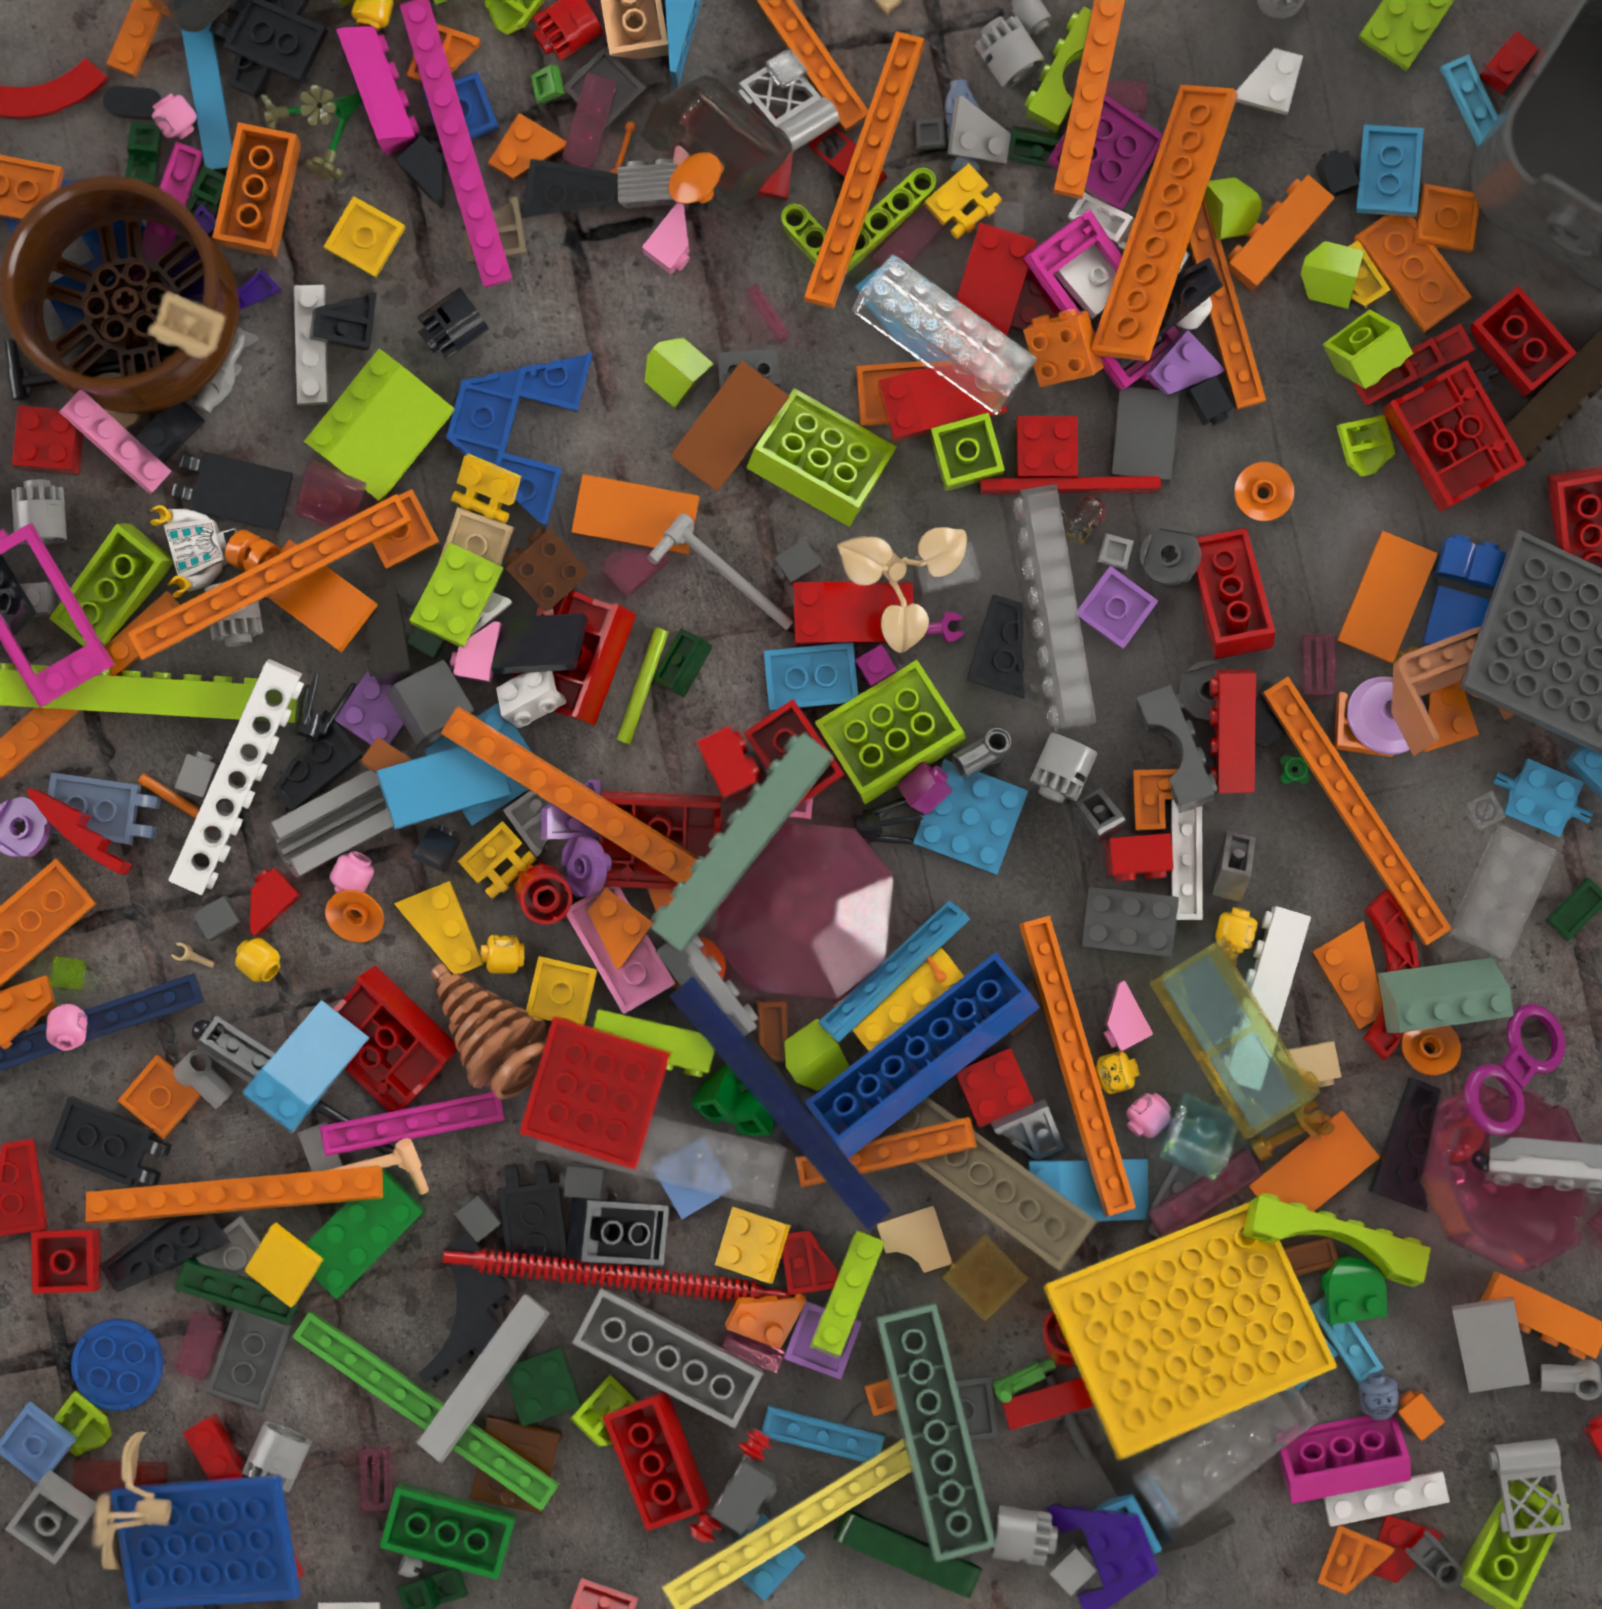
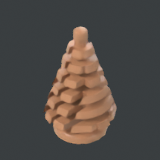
M444 964L435 966L431 971V977L436 983L440 984L437 994L439 1000L444 1003L442 1009L445 1016L451 1020L448 1027L452 1035H455L456 1049L461 1053V1061L463 1067L468 1071L467 1077L470 1085L473 1084L474 1088H483L484 1085L485 1087L491 1086L492 1092L498 1099H509L528 1089L534 1084L545 1043H542L541 1040L545 1036L546 1023L538 1017L528 1014L529 1012L522 1008L513 1007L514 1004L508 1000H498L500 996L488 990L484 992L485 989L473 981L469 983V979L459 973L451 975L450 970Z

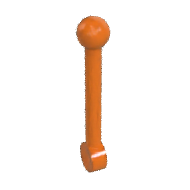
M633 121L625 124V137L615 169L611 170L612 173L618 174V167H622L631 134L636 130V124Z
M928 956L926 961L935 973V980L939 983L944 982L947 977L946 973L940 971L932 957Z

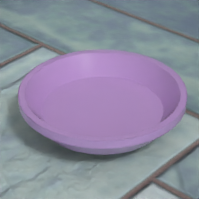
M1375 677L1360 684L1350 696L1347 705L1349 726L1355 737L1364 746L1375 752L1387 755L1404 753L1410 749L1391 712L1393 678ZM1419 697L1420 700H1421V702H1422V704H1423V706H1424V708H1425V705H1424L1423 700L1421 699V697Z

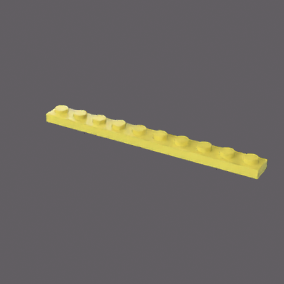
M904 1438L662 1586L675 1609H689L910 1473L911 1467Z

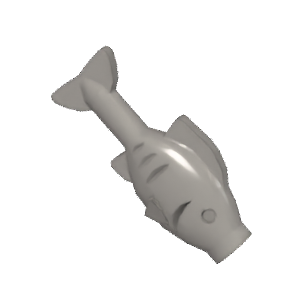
M238 327L237 337L227 361L216 376L198 392L197 401L194 404L196 407L211 413L212 409L233 391L232 386L235 382V377L242 370L241 365L235 362L244 347L250 346L259 340L257 335L245 332Z

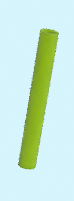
M654 628L616 739L619 742L631 745L669 633L664 629Z

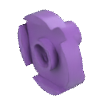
M16 797L11 801L7 800L0 804V851L6 855L34 857L45 846L49 838L50 829L53 825L45 818L30 798ZM17 822H25L26 828L24 833L21 832L18 835Z
M592 836L571 839L563 849L561 866H566L568 875L563 877L568 883L572 894L580 897L599 895L605 884L607 871L611 868L610 856L604 853L599 842Z

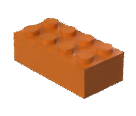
M238 122L212 237L219 247L277 258L302 145L296 134Z

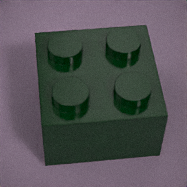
M563 1344L517 1360L505 1375L522 1427L577 1408L583 1402Z

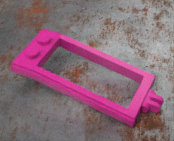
M1091 209L1080 214L1024 257L1039 283L1061 312L1076 308L1077 312L1080 311L1053 276L1055 272L1093 244L1096 245L1116 273L1122 258V254L1108 237ZM1175 326L1162 335L1165 340L1153 348L1149 362L1137 360L1127 369L1123 370L1114 357L1101 356L1103 369L1119 390L1127 388L1140 377L1144 382L1149 380L1155 388H1158L1145 373L1180 333Z
M30 523L10 535L4 529L0 530V555L27 540L87 643L86 646L35 674L0 613V641L41 708L114 666L115 663L99 639L33 523Z

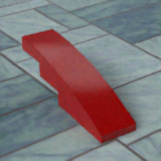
M1460 323L1437 337H1432L1412 348L1413 354L1405 359L1401 366L1392 369L1382 376L1375 385L1364 389L1353 382L1365 407L1475 351L1462 324Z
M28 789L27 794L45 818L67 840L89 857L117 874H128L132 864L107 852L112 840L86 827L91 818L90 815L41 790Z

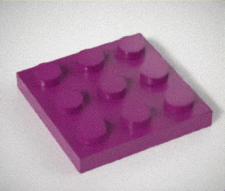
M1106 94L1085 190L1102 202L1122 211L1155 158L1163 134ZM1066 131L1046 162L1057 171Z

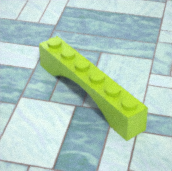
M1264 1193L1250 1201L1243 1236L1269 1244L1298 1235L1329 1237L1348 1244L1362 1253L1387 1280L1410 1287H1416L1425 1281L1431 1248L1421 1245L1422 1242L1418 1239L1394 1237L1393 1232L1380 1228L1375 1230L1365 1228L1364 1223L1356 1220H1347L1345 1222L1336 1219V1215L1331 1212L1319 1211L1316 1213L1310 1211L1308 1206L1301 1203H1283L1279 1201V1197L1272 1194Z

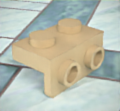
M168 292L164 295L157 321L150 326L149 333L157 336V340L167 345L175 344L185 348V352L189 355L205 357L216 350L226 316Z

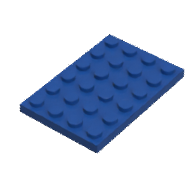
M281 1475L135 1486L145 1492L155 1493L154 1499L170 1500L171 1514L167 1526L144 1524L117 1529L131 1609L296 1599L301 1595ZM116 1487L110 1491L114 1513L135 1512L137 1502L145 1499L126 1489V1487ZM136 1518L115 1519L116 1523L137 1520Z

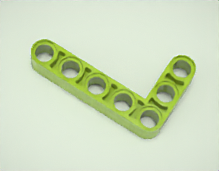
M918 168L913 171L866 214L859 235V239L863 240L865 246L860 250L854 249L846 274L924 205L925 200L934 193L936 177L931 170ZM918 179H925L930 183V187L926 190H919L914 183ZM896 199H904L909 206L904 210H898L894 208L892 203ZM790 204L782 211V229L815 265L821 246L812 248L806 242L813 236L819 237L824 241L826 231L803 206ZM791 215H798L802 218L803 222L798 226H791L786 220ZM880 218L886 222L887 226L882 230H876L870 223L872 220Z

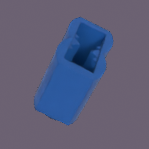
M1453 534L1452 538L1448 537L1443 540L1435 575L1453 581L1464 582L1475 587L1493 590L1501 572L1506 552L1500 551L1499 546L1496 544L1482 542L1481 545L1471 543L1470 538L1467 536Z

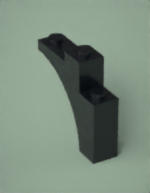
M467 1232L443 1250L475 1254V1251L482 1252L484 1247L480 1242L476 1243L469 1232ZM450 1263L457 1288L456 1314L450 1334L442 1349L418 1373L425 1383L430 1379H433L436 1383L450 1373L447 1367L455 1361H458L460 1365L475 1355L472 1351L474 1347L481 1355L502 1326L489 1308V1306L493 1305L497 1309L510 1299L507 1293L513 1288L501 1271L500 1275H495V1269L492 1268V1274H487V1268L484 1267V1273H479V1270L473 1269V1266Z

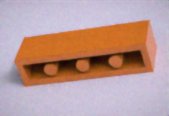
M1307 175L1302 182L1297 178L1286 190V193L1289 195L1283 203L1277 200L1266 213L1270 218L1263 225L1258 222L1247 234L1250 240L1246 245L1242 247L1238 244L1227 257L1230 260L1228 264L1230 273L1251 292L1260 285L1334 200L1335 197L1310 175Z
M1493 1271L1480 1302L1513 1297L1520 1330L1530 1334L1531 1329L1542 1333L1541 1340L1555 1347L1561 1342L1570 1347L1568 1353L1585 1360L1587 1355L1595 1359L1597 1358L1602 1347V1321L1499 1272Z

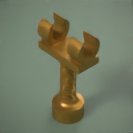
M1308 1100L1302 1104L1301 1108L1297 1106L1293 1109L1298 1120L1296 1124L1294 1123L1291 1127L1289 1126L1283 1129V1131L1281 1130L1278 1134L1270 1136V1138H1266L1261 1134L1251 1139L1250 1142L1258 1158L1264 1161L1273 1156L1274 1147L1290 1140V1138L1296 1137L1298 1134L1303 1133V1131H1307L1315 1141L1320 1139V1135H1329L1333 1132L1335 1126L1331 1122L1323 1127H1320V1125L1324 1121L1330 1120L1331 1117L1327 1113H1322L1319 1109L1308 1115L1311 1109L1319 1106L1316 1101Z

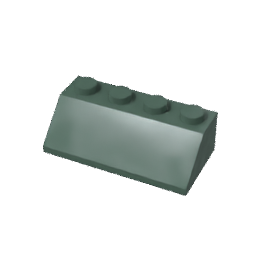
M1492 957L1378 973L1387 1033H1402L1514 1016L1509 985Z

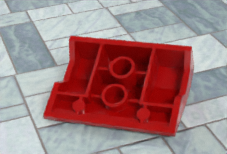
M1468 360L1440 374L1412 392L1394 399L1382 409L1440 513L1526 465Z
M571 590L550 610L545 611L539 606L536 616L584 613L588 618L576 669L553 671L556 690L566 698V704L558 707L553 712L595 726L637 614L619 604H609ZM514 673L512 679L522 673Z
M602 791L600 795L698 858L700 856L707 857L712 850L708 845L721 832L722 796L626 791ZM600 834L599 844L604 853H607L611 858V868L607 871L604 886L674 889L679 884Z
M374 965L356 979L357 983L333 1010L369 1037L367 1042L346 1066L345 1070L388 1112L406 1109L459 1051L456 1049L455 1041L388 976Z

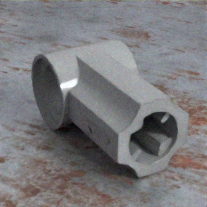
M202 1050L191 1051L174 1067L173 1073L178 1083L187 1087L192 1086L215 1109L234 1092V1089L212 1068L210 1057Z
M1581 1360L1574 1366L1541 1364L1540 1391L1576 1393L1581 1399L1594 1400L1602 1393L1600 1367L1591 1360Z

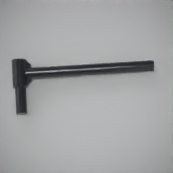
M15 339L4 341L9 365L7 373L13 401L28 399L33 387L59 383L47 373L30 376L24 368H21L18 346ZM159 353L160 362L162 363L164 358L162 353ZM144 356L134 357L136 369L146 368ZM119 360L95 364L83 376L95 377L103 373L120 372Z

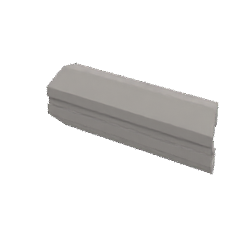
M410 750L402 752L412 760L419 759ZM371 770L362 773L269 824L273 844L285 867L296 878L393 827L377 775Z

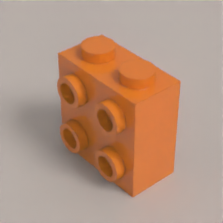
M1076 308L1060 312L1059 317L1051 319L1049 315H1042L1032 319V324L1023 330L1039 387L1093 376L1104 368L1101 356L1095 355L1091 351L1095 335L1088 310L1077 312Z

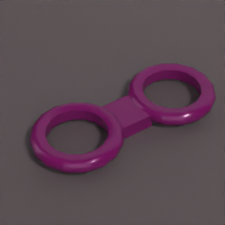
M1536 1004L1518 1007L1513 1012L1514 1016L1510 1017L1507 1023L1506 1039L1510 1050L1499 1066L1493 1064L1478 1066L1469 1074L1464 1091L1467 1111L1474 1123L1488 1134L1495 1136L1511 1134L1520 1125L1524 1115L1525 1100L1521 1089L1526 1087L1534 1073L1539 1075L1550 1073L1562 1062L1565 1054V1037L1562 1026L1556 1017L1545 1007ZM1527 1017L1538 1019L1549 1032L1551 1052L1549 1057L1543 1062L1535 1060L1523 1047L1520 1029ZM1486 1077L1499 1081L1508 1092L1510 1113L1503 1123L1490 1119L1481 1108L1479 1087Z

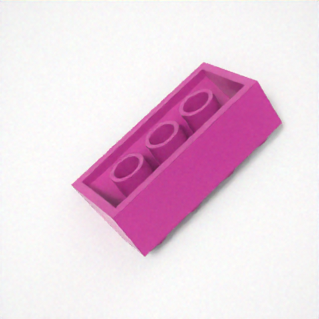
M374 26L342 27L336 29L375 136L384 155L387 156L408 148L417 140L415 135L419 134L420 130L415 117H408L405 107L410 106L404 88L401 90L397 88L395 80L399 79L400 76L394 61L390 63L387 61L385 53L390 51L384 34L378 36Z
M1395 1413L1393 1417L1386 1420H1374L1370 1418V1415L1275 1433L1283 1478L1291 1504L1411 1481V1459Z

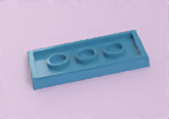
M461 746L376 772L395 830L500 799L511 794L503 772Z

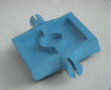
M1526 758L1521 772L1514 779L1500 772H1497L1495 776L1506 781V783L1494 779L1493 784L1509 790L1508 801L1503 811V814L1557 837L1561 836L1566 822L1571 817L1587 824L1591 820L1580 815V813L1592 817L1593 812L1577 806V797L1584 784L1583 781Z

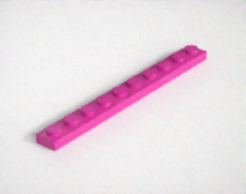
M414 0L401 4L402 16L483 287L486 289L513 281L430 1Z

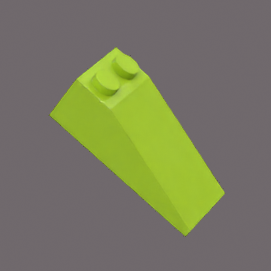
M119 523L114 526L70 588L104 646L157 587L174 564L173 557L131 523ZM61 601L49 619L83 647L86 646L87 643Z
M1525 1479L1529 1483H1533V1481H1531L1530 1479ZM1519 1480L1511 1481L1508 1485L1509 1494L1518 1501L1521 1500L1529 1489ZM1536 1485L1537 1489L1549 1498L1551 1497L1552 1493ZM1532 1491L1523 1505L1538 1515L1546 1501ZM1501 1497L1461 1565L1463 1580L1459 1586L1495 1609H1521L1556 1533L1509 1538L1508 1532H1502L1499 1513H1505ZM1555 1497L1553 1501L1559 1505L1558 1498ZM1511 1502L1513 1511L1516 1505L1513 1502ZM1551 1505L1541 1517L1550 1526L1561 1525L1562 1522L1560 1512ZM1519 1509L1513 1517L1516 1530L1528 1529L1534 1520L1522 1509ZM1537 1522L1534 1528H1540L1544 1526Z

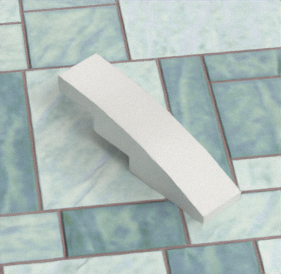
M1084 192L1082 200L1078 199L1068 218L1072 221L1083 212L1091 209L1113 244L1123 253L1134 218ZM1187 251L1185 252L1180 270L1189 257Z

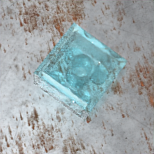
M1185 1091L1172 1110L1171 1121L1168 1124L1159 1157L1216 1180L1228 1164L1241 1115Z

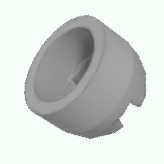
M403 1555L397 1574L410 1578L417 1576L420 1572L415 1567L422 1568V1560Z

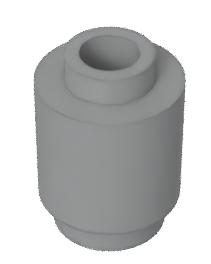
M1012 0L1010 2L1013 7L1012 13L1018 17L1029 35L1034 33L1035 36H1039L1049 29V22L1052 16L1041 0Z

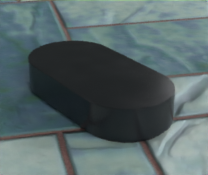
M113 86L105 92L103 105L108 113L114 117L153 120L152 114L155 110L152 106L162 98L157 91L150 88Z

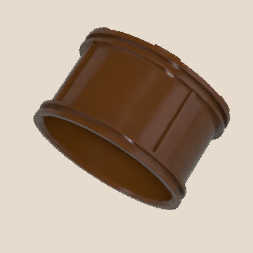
M100 176L78 180L62 186L41 199L22 218L7 244L2 260L0 299L4 317L15 341L36 365L54 377L72 394L75 395L79 390H83L105 410L125 414H146L166 410L178 405L201 391L216 376L233 349L238 332L240 305L236 280L229 263L219 247L206 234L198 221L183 204L172 195L147 182L121 176ZM120 220L125 223L128 257L124 259L118 256L113 222ZM143 220L163 224L182 235L180 241L153 263L146 262L143 257L140 226ZM93 228L98 230L104 264L97 267L95 271L62 257V253L71 243ZM198 249L201 255L198 261L173 278L168 275V273ZM52 271L58 272L85 283L86 290L81 293L50 283L49 276ZM146 271L143 280L139 282L133 281L134 275ZM116 276L115 283L105 287V282L108 278ZM205 278L202 306L226 316L216 350L205 357H195L186 353L185 348L179 347L178 350L161 363L158 349L165 344L158 341L157 336L149 332H141V326L145 321L152 320L154 324L157 321L162 303L153 305V296L159 292L164 294L171 292L179 296L199 280ZM46 298L83 309L85 317L82 321L56 341L52 342L49 340L43 313V302ZM131 298L134 302H131L129 308L126 309L123 305L128 304V299ZM101 302H104V311L101 314L94 315L96 307ZM123 325V334L120 337L112 338L113 328ZM90 336L94 337L95 341L69 365L63 363L61 359ZM110 350L118 353L121 378L97 379L83 376ZM143 354L147 371L137 374L134 357L135 355Z

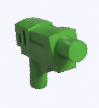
M1049 1358L1041 1363L1035 1360L1029 1363V1366L993 1381V1394L997 1396L999 1401L1001 1400L1005 1403L1011 1401L1014 1394L1046 1379L1044 1374L1056 1369L1053 1359Z

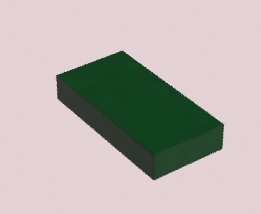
M1586 878L1545 921L1565 941H1569L1602 908V890L1590 878Z

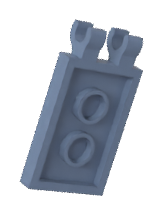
M51 772L48 794L90 815L91 818L86 826L87 828L115 843L132 845L133 836L156 839L157 827L136 824L138 806L160 810L162 798L140 794L141 785ZM52 826V828L50 829V833L62 835L54 826Z

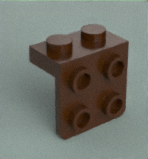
M540 527L528 537L527 540L530 544L522 551L516 548L505 558L508 564L504 568L543 610L548 611L588 575V570L551 528L543 531Z

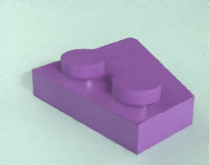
M1182 330L1145 374L1164 394L1170 395L1218 375L1225 369L1189 330Z
M591 779L583 784L601 795V780ZM550 803L541 808V839H573L582 836L600 838V833L554 804Z

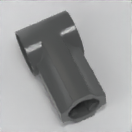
M991 729L985 737L951 756L954 769L959 776L966 779L991 764L1000 763L1011 746V737L1004 729ZM995 742L1000 745L1001 749L996 750L989 743Z

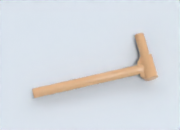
M410 1138L398 1141L391 1154L328 1169L337 1170L370 1166L386 1168L398 1164L400 1168L410 1173L419 1195L429 1191L421 1170L422 1164Z

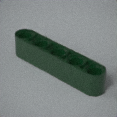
M851 1510L843 1514L834 1539L843 1545L967 1598H971L982 1572L981 1567L961 1557L936 1562L932 1557L928 1543Z

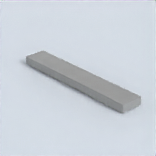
M524 1294L418 1440L417 1444L438 1462H443L550 1315V1312L529 1295Z

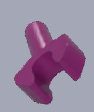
M945 612L938 622L928 624L925 635L939 634L943 637L945 643L954 642L964 635V632L949 631L948 623L958 622L963 617L954 612Z

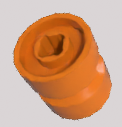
M239 530L227 543L225 560L229 565L241 571H248L281 554L282 550L278 545L262 539L250 531Z

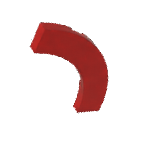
M84 58L68 73L50 82L29 87L0 86V118L33 119L60 113L63 109L88 99L105 85L109 78L89 60Z
M1388 889L1383 890L1363 911L1372 921L1382 941L1387 962V972L1419 968L1416 942L1412 939L1407 925L1408 920ZM1382 1005L1375 1022L1363 1036V1039L1381 1060H1386L1397 1048L1405 1032H1386Z

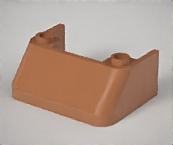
M1481 626L1407 653L1395 662L1393 667L1391 712L1413 757L1419 755L1440 738L1419 697L1462 681ZM1498 707L1505 721L1515 715Z

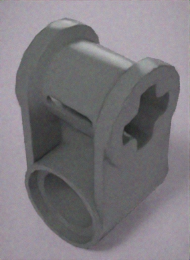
M1425 1530L1423 1532L1424 1536L1411 1549L1407 1547L1404 1551L1441 1587L1449 1590L1455 1589L1463 1580V1570L1445 1551L1446 1549L1428 1530ZM1450 1566L1448 1574L1440 1577L1443 1568Z

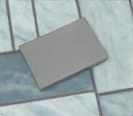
M1508 1297L1452 1306L1469 1393L1530 1384L1514 1298Z

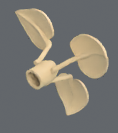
M937 527L929 530L921 537L918 544V554L923 559L920 561L911 560L907 557L901 559L892 552L891 547L886 541L877 537L853 538L838 544L845 572L854 583L859 585L873 584L880 579L882 574L890 580L889 583L893 586L901 606L891 605L885 609L881 618V631L887 644L896 652H906L920 641L925 635L929 624L927 612L923 607L915 603L907 605L897 581L905 576L907 565L919 567L926 565L928 572L934 577L950 574L959 566L965 555L967 537L963 529Z
M137 1432L129 1438L122 1457V1481H125L126 1489L145 1499L137 1502L135 1512L109 1513V1495L102 1494L96 1507V1527L93 1534V1546L101 1547L103 1545L102 1567L105 1570L122 1569L118 1554L117 1529L144 1524L167 1526L169 1523L171 1501L154 1499L155 1493L145 1492L133 1484L137 1472L139 1447L146 1432ZM118 1518H136V1519H137V1520L126 1521V1522H120V1523H116V1521H115V1519H118Z

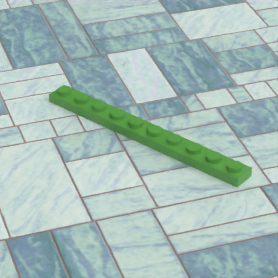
M313 1311L307 1314L292 1337L425 1431L445 1404ZM472 1422L453 1447L455 1452L540 1511L544 1509L560 1485L557 1481Z

